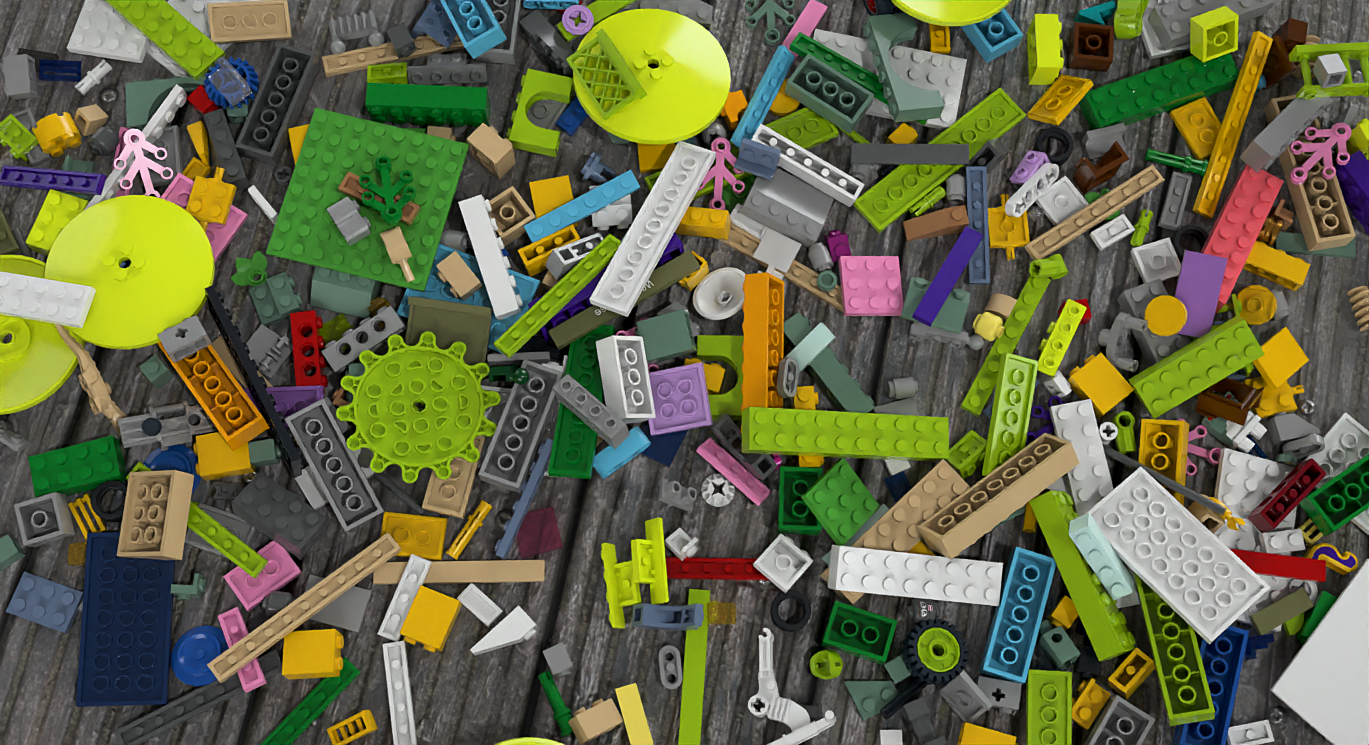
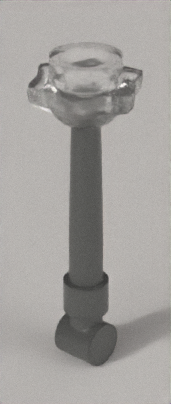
M1011 170L1005 173V179L1010 181L1014 172ZM1009 182L1016 191L1021 188L1019 184ZM1031 205L1028 208L1027 219L1036 221L1042 217L1044 210L1041 207Z

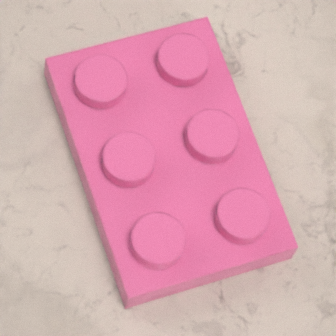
M275 541L270 542L258 551L269 563L256 579L239 566L223 576L247 611H251L263 602L265 596L269 597L272 591H278L302 573L287 550Z

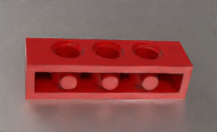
M315 310L290 313L296 386H324L323 394H325V387H328V379L323 371V368L326 367V358L322 355V348H325L324 337L320 336V329L323 328L322 317L318 316ZM307 331H313L311 336L304 337ZM314 350V354L312 356H305L307 351ZM310 370H316V373L313 376H307V373Z

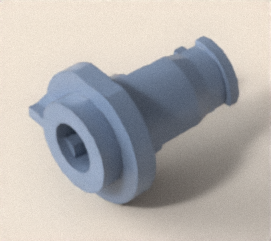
M593 151L580 172L584 175L582 178L584 182L590 178L600 185L610 181L600 173H603L610 179H614L619 175L615 170L602 163L600 159L603 155Z

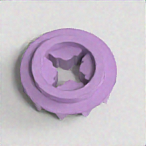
M582 5L569 7L562 17V23L566 31L572 33L573 36H582L584 33L589 32L594 22L591 11ZM580 14V18L583 23H579V25L575 27L574 20H576Z

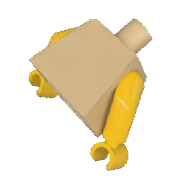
M1200 494L1214 501L1215 503L1227 508L1220 500L1216 499L1215 497H1208L1204 494ZM1195 501L1187 508L1213 534L1225 524L1226 519L1227 527L1231 530L1239 531L1236 523L1245 525L1244 520L1233 517L1232 512L1228 508L1223 516Z

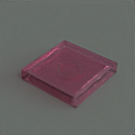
M553 507L526 514L517 534L522 559L563 548Z

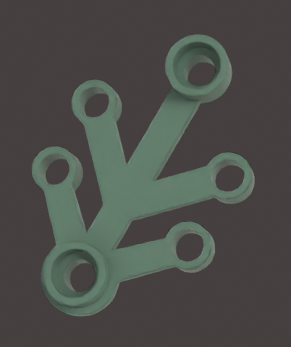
M746 0L745 10L748 12L755 11L756 3L760 0ZM766 0L752 16L747 17L746 27L748 29H755L757 22L767 14L768 30L765 32L764 40L766 44L775 46L780 41V32L775 29L774 13L784 20V25L788 28L794 26L796 18L794 15L788 14L773 0ZM780 0L785 10L790 11L794 8V0ZM790 2L792 5L788 6L785 3ZM791 19L793 22L788 23L787 20Z

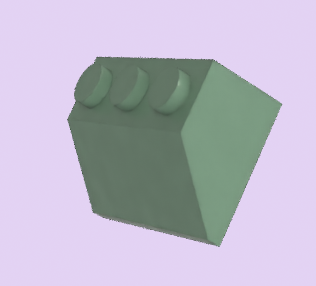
M316 266L312 279L310 306L366 319L371 317L381 282Z
M911 276L901 312L902 318L921 323L912 318L932 282L921 277ZM953 288L931 326L960 334L969 305L970 293L963 289Z

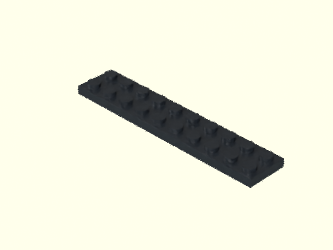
M213 285L205 288L208 309L263 418L268 424L269 430L294 478L301 476V467L304 466L302 461L303 454L298 446H294L293 434L290 429L286 430L283 424L285 423L281 411H276V401L272 394L268 395L266 381L263 376L259 377L257 373L259 369L255 360H250L248 355L250 354L246 342H241L240 330L237 325L233 326L231 322L233 318L229 309H224V300L221 293L216 292Z

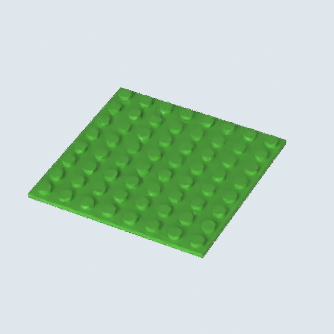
M315 108L266 254L425 292L470 145ZM386 156L391 160L392 170L389 172L391 187L400 179V173L403 170H410L413 180L405 187L411 186L415 189L416 197L411 202L419 205L421 208L412 225L410 226L402 221L390 225L382 219V213L371 206H366L362 202L340 192L338 187L348 171L359 177L368 175L374 184L383 188L381 174L377 173L375 169V161L378 157ZM404 188L397 194L398 196L403 197ZM346 197H349L351 201L355 200L361 209L358 213L361 217L366 216L372 226L369 228L370 235L349 246L327 211V208ZM400 226L412 254V257L407 261L415 280L410 282L406 281L400 264L392 263L380 233Z

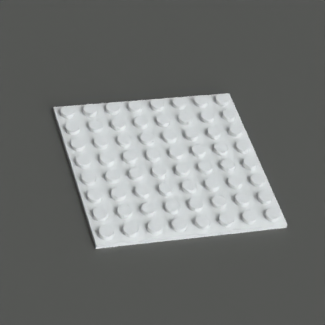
M1366 559L1270 689L1333 745H1369V559Z

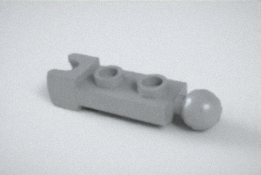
M913 321L910 327V340L923 342L924 339H928L931 343H947L954 348L964 347L965 344H968L973 350H979L984 346V339L978 334L969 337V333L966 332L957 334L933 326L929 327Z

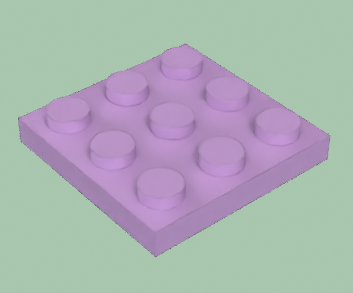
M703 363L649 373L656 418L649 420L652 436L713 425Z

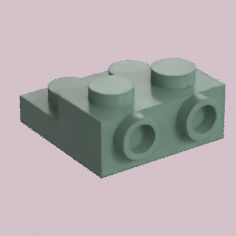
M286 272L267 278L266 283L248 289L261 323L265 327L289 318L290 313L302 312L300 305L303 304L300 294H295L293 287H296L292 275L288 276Z

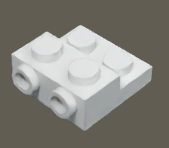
M600 185L589 186L590 191L599 187ZM630 194L593 213V227H597V230H608L611 225H617V229L629 228V224L633 223Z
M780 534L755 561L753 566L786 593L810 567L813 560L806 551L800 550L795 546L791 538Z

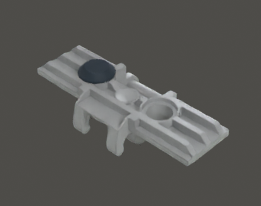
M187 400L182 401V403L155 408L149 406L148 414L118 419L124 448L160 442L161 451H166L169 446L184 443V447L192 446V436L218 431L201 405L188 406ZM180 411L184 413V416L158 420L156 417L157 415ZM190 416H198L200 424L197 426L191 425L188 422Z

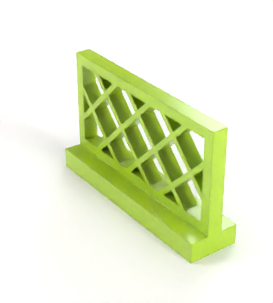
M602 28L596 32V38L566 60L603 118L607 120L636 98L642 99L647 96V93L611 38ZM599 44L601 47L599 55L591 54L592 48ZM579 57L585 58L583 67L575 66L573 62ZM589 58L598 59L596 68L587 67ZM602 60H610L608 70L600 69ZM586 71L594 72L592 81L584 80ZM599 73L607 74L605 83L597 82ZM612 74L620 76L618 84H610ZM595 86L604 87L602 96L594 95ZM608 88H617L615 98L606 97ZM621 89L630 91L631 95L625 99L619 98ZM605 101L613 102L612 108L605 113L603 109Z

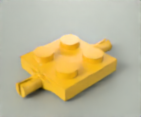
M216 167L214 178L195 177L186 207L188 213L200 220V225L205 234L208 224L218 223L226 225L237 188L235 185L222 181L225 169L221 167Z
M1002 194L1000 195L1001 206L988 208L989 248L1006 249L1007 260H1014V248L1025 247V245L1030 243L1027 210L1020 217L1008 216L1005 212V205L1009 200V195Z
M1262 376L1242 382L1256 389L1264 387L1260 407H1251L1253 413L1257 414L1261 419L1273 417L1274 414L1280 412H1295L1298 408L1293 395L1304 393L1302 384L1290 387L1287 380L1274 390L1270 389Z

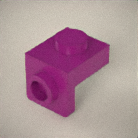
M836 229L829 231L828 235H824V240L827 241L829 254L833 262L838 261L840 256H851L848 236L845 232Z

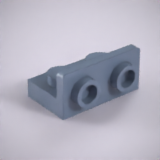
M743 138L734 168L771 180L778 169L781 150Z

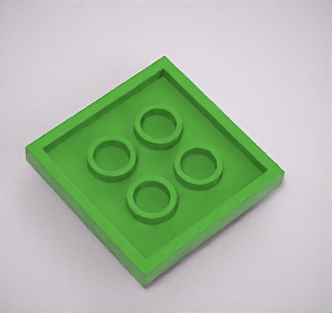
M844 457L835 462L801 496L838 546H843L880 508L877 501Z

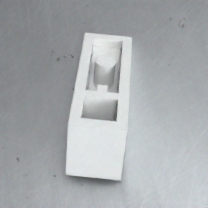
M518 605L472 647L470 651L476 656L522 642L524 639L528 641L535 635L537 625Z

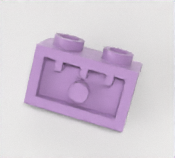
M1029 150L1011 176V183L1020 184L1021 186L1026 183L1043 164L1051 163L1044 152Z

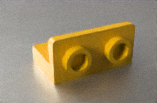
M1093 678L1082 680L1077 687L1079 693L1075 698L1072 697V721L1085 730L1089 729L1111 695L1095 683L1096 680Z

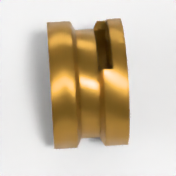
M1268 215L1256 241L1266 242L1268 246L1272 247L1284 222L1281 220L1276 221L1274 217Z

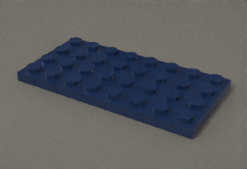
M120 532L87 534L76 707L168 704L174 598L170 591L171 584H174L175 560L117 557Z

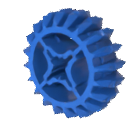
M231 56L229 61L222 58V63L220 64L215 61L216 67H209L210 73H205L206 80H204V85L209 99L214 101L217 106L221 105L224 109L228 105L232 110L235 105H238L239 108L242 107V103L249 105L248 99L254 100V93H258L257 87L260 84L254 67L249 65L246 60L242 62L239 57L235 61ZM246 76V84L242 86L243 77ZM219 80H221V81H222V84L220 85L221 88H220V90L218 91V90H217V85H218Z

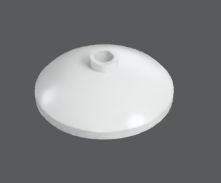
M726 267L715 270L705 276L699 282L693 294V304L696 311L702 317L710 320H721L736 314L742 309L744 302L743 282L745 281V273L737 268Z

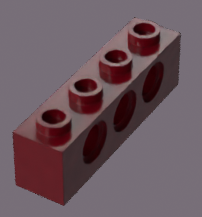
M1313 458L1300 462L1247 518L1261 533L1275 529L1327 473Z

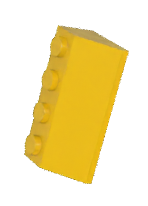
M1142 419L1139 463L1185 486L1189 423L1177 420ZM1159 483L1184 506V495Z

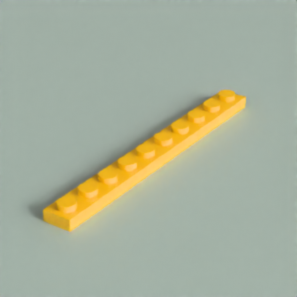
M1255 31L1252 34L1192 210L1207 219L1213 218L1273 41L1272 38L1260 31Z

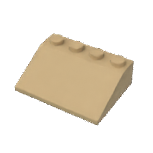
M177 470L129 473L117 557L182 560L194 475Z

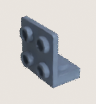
M431 0L410 32V35L416 39L419 34L424 35L426 33L446 48H449L458 33L442 3L438 0Z

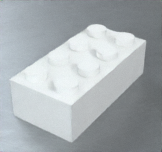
M612 335L596 341L606 407L625 423H641L656 418L643 337Z

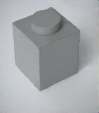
M1337 53L1318 56L1313 73L1321 88L1342 85L1347 69Z
M563 642L543 651L554 677L559 676V678H563L571 674L570 670L574 667Z

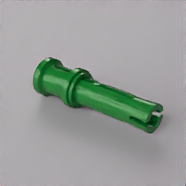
M1150 148L1147 149L1145 155L1146 161L1180 168L1184 173L1192 172L1199 174L1200 177L1204 176L1208 164L1206 159L1202 161L1194 159L1190 155L1181 157Z
M551 671L540 674L538 679L553 709V720L557 721L562 732L560 734L561 737L573 734L574 732L568 723L572 719V711L566 708L551 675Z

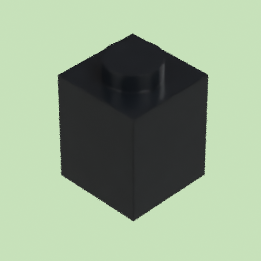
M1083 645L1078 646L1077 649L1080 655L1074 664L1073 673L1080 674V678L1090 679L1093 676L1099 675L1101 661L1098 660L1094 648Z

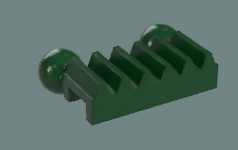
M521 365L489 368V382L506 380L524 385L530 377L529 372L521 368Z

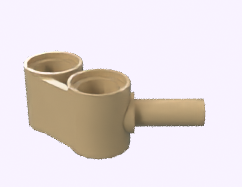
M400 226L380 233L392 263L400 264L407 282L415 280L407 261L412 257V254Z

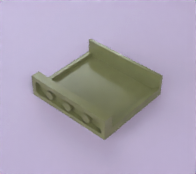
M416 296L408 297L410 309L405 339L406 345H417L421 334L430 331L436 336V346L442 350L450 348L454 342H463L467 349L463 356L465 364L473 366L478 363H486L493 316L492 307Z

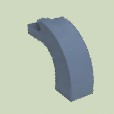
M696 603L685 606L633 605L632 627L656 630H697L698 627L702 626L704 619L703 605Z

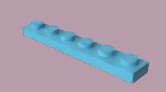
M784 45L778 46L730 140L739 149L742 139L747 138L751 140L760 124L763 123L796 58Z
M629 170L526 224L524 228L532 243L571 224H575L639 190L640 185L632 171Z

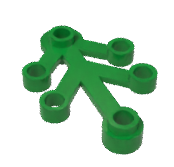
M380 156L375 161V169L377 173L381 174L383 188L374 184L370 176L362 175L359 178V185L361 188L369 190L362 194V203L381 212L382 219L386 223L394 225L401 220L402 209L409 201L416 197V191L413 187H405L412 182L413 175L410 170H403L400 173V179L391 187L389 172L392 170L391 160L386 156ZM404 188L403 197L394 204V198ZM374 194L383 198L386 202V205L375 200Z

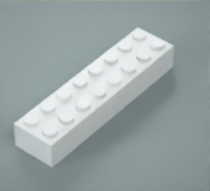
M832 545L828 588L999 606L1003 563L961 558L949 559L942 556Z

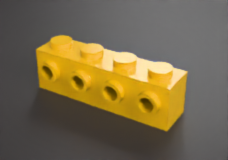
M814 386L797 387L795 396L791 397L792 409L816 410L815 405H818V392H814ZM796 455L797 467L820 468L821 465H824V457Z

